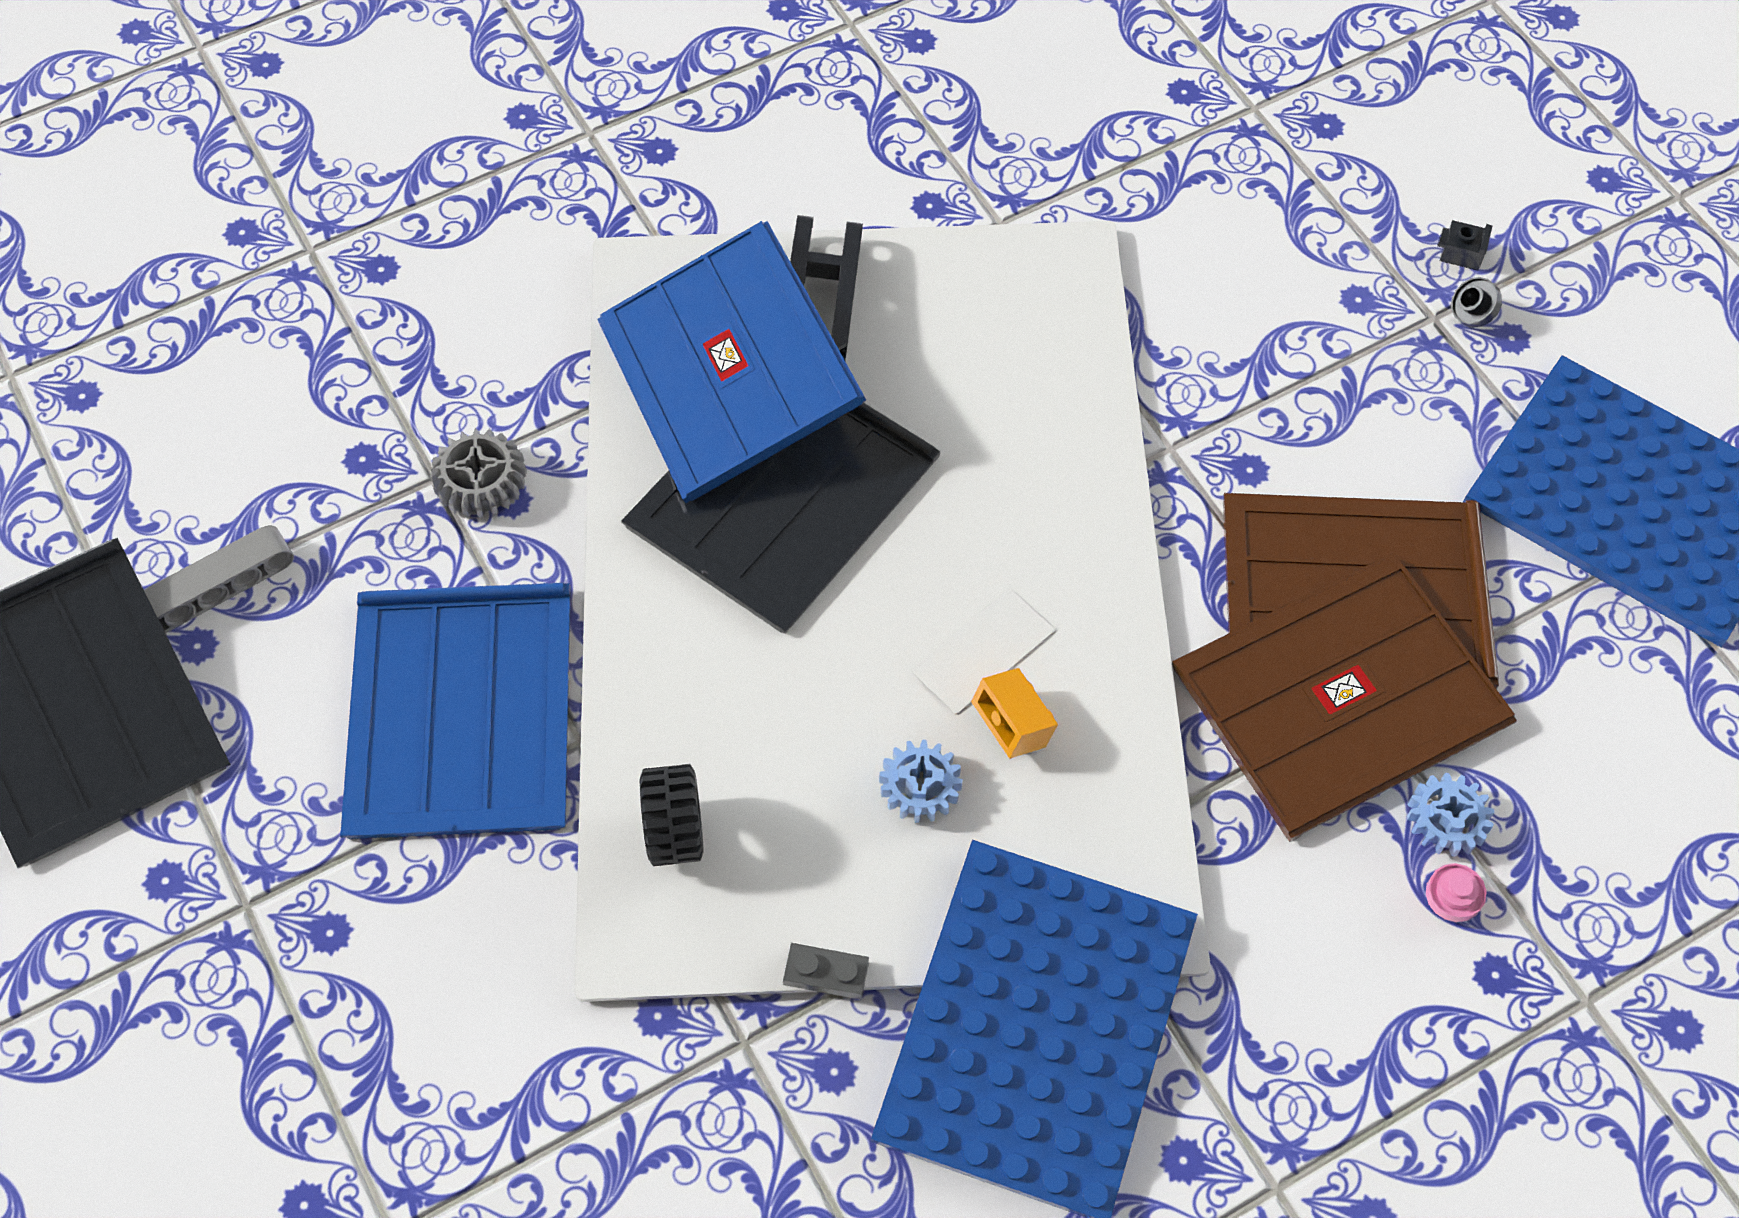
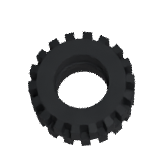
M691 764L643 769L639 786L643 833L648 860L653 867L701 861L704 847L695 770Z

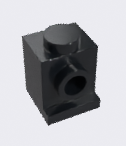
M1452 220L1449 228L1443 227L1439 236L1437 246L1443 248L1440 261L1479 271L1488 249L1493 225L1486 224L1485 228Z

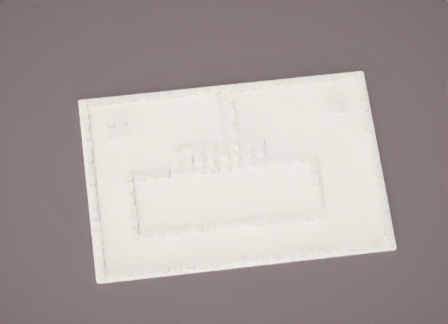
M1112 221L862 229L846 364L867 399L864 403L936 447L940 451V457L786 634L779 632L638 537L621 523V520L669 469L597 320L601 317V313L739 233L595 239L593 242L575 958L576 998L581 1002L817 992L783 985L791 943L869 957L864 990L922 988L972 839L1197 913V919L1180 977L1204 976L1208 974L1210 958L1116 224ZM845 230L812 231L810 251L842 256ZM795 231L774 232L790 261ZM806 277L804 288L830 335H832L839 281ZM1009 588L1016 592L1055 628L1052 634L1009 670L1016 668L1021 670L1058 723L1046 748L1009 759L972 702L955 714L911 672L912 668ZM922 740H927V748L933 749L939 743L942 745L941 754L943 756L950 752L954 754L951 765L961 766V773L958 778L963 779L962 790L956 791L959 794L957 804L948 802L949 813L947 815L938 810L935 812V821L931 822L927 814L921 815L919 823H915L914 814L908 813L904 819H901L900 807L892 810L887 808L890 797H881V786L884 784L879 783V774L881 771H885L883 769L885 758L894 760L893 749L895 747L904 752L906 751L907 741H911L915 748H919ZM691 764L696 773L704 847L701 861L653 867L647 857L643 833L639 786L642 770L645 768ZM923 771L920 772V776L917 779L918 791L922 790V784H924Z

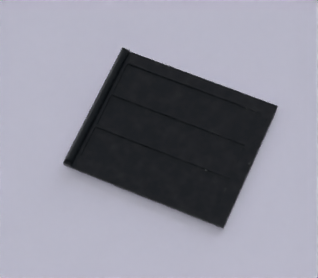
M863 402L862 405L692 502L685 503L668 470L621 520V523L638 537L779 632L786 634L940 457V451Z
M118 538L106 541L0 590V832L18 869L33 864L231 765Z

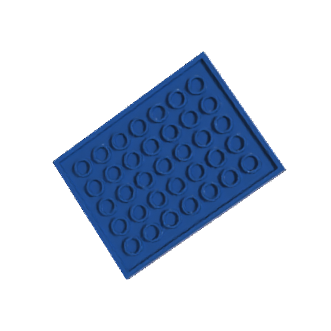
M1561 355L1479 475L1463 502L1466 500L1479 502L1480 513L1722 648L1739 621V449Z
M972 839L870 1142L1085 1218H1111L1198 914Z

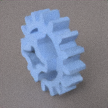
M922 740L920 747L915 748L911 741H907L906 751L902 752L899 748L895 747L893 749L894 760L884 759L883 769L885 771H881L879 774V783L884 784L881 786L880 794L881 797H890L887 807L889 810L900 807L901 819H904L908 813L914 814L915 823H919L921 815L927 814L932 822L935 821L936 811L939 810L944 815L949 813L948 802L957 804L959 794L956 791L962 790L963 779L958 778L961 773V766L951 765L954 754L950 752L943 756L941 754V744L938 743L933 749L927 748V740ZM923 771V779L925 780L924 784H922V790L918 791L917 779L920 776V772Z
M1444 773L1440 782L1432 775L1427 780L1426 785L1420 783L1414 791L1415 795H1412L1408 802V806L1412 809L1407 815V820L1417 822L1411 831L1412 834L1422 833L1425 836L1422 841L1424 847L1431 842L1436 844L1435 850L1437 854H1440L1444 847L1449 848L1452 857L1457 856L1461 847L1467 854L1471 853L1476 845L1481 846L1487 838L1486 834L1491 831L1494 825L1489 821L1494 814V809L1484 807L1490 797L1488 794L1478 796L1476 791L1479 784L1477 783L1472 784L1470 787L1464 785L1465 776L1463 775L1456 782L1452 781L1449 773ZM1438 795L1437 801H1432L1430 805H1427V801L1430 798ZM1470 824H1474V827L1470 832L1463 834L1464 828H1468Z

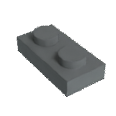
M791 943L783 985L862 1000L869 957Z

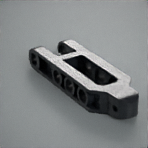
M797 215L790 262L803 286L806 277L839 281L831 336L846 362L863 223L847 221L841 256L811 252L810 242L814 217Z

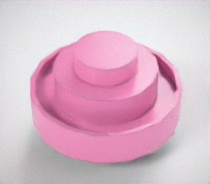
M1457 863L1443 865L1435 870L1427 882L1426 897L1428 904L1437 915L1445 920L1453 922L1468 921L1479 913L1486 902L1487 891L1484 881L1477 872L1468 866Z

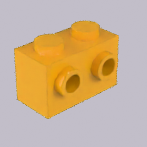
M1019 668L982 678L971 700L1009 759L1046 748L1058 726L1051 711L1046 708L1035 692L1033 685L1026 679Z

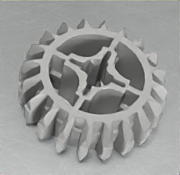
M476 428L473 435L469 436L461 431L459 440L456 441L448 438L449 447H439V457L432 458L433 469L430 470V477L433 482L434 493L437 494L444 507L449 506L454 514L462 510L463 515L467 519L473 512H477L481 519L486 511H491L496 516L498 507L503 506L509 509V499L519 500V490L525 489L524 477H526L527 469L523 463L524 457L522 452L517 449V445L513 440L507 441L503 433L495 436L490 428L484 435L480 434V431Z

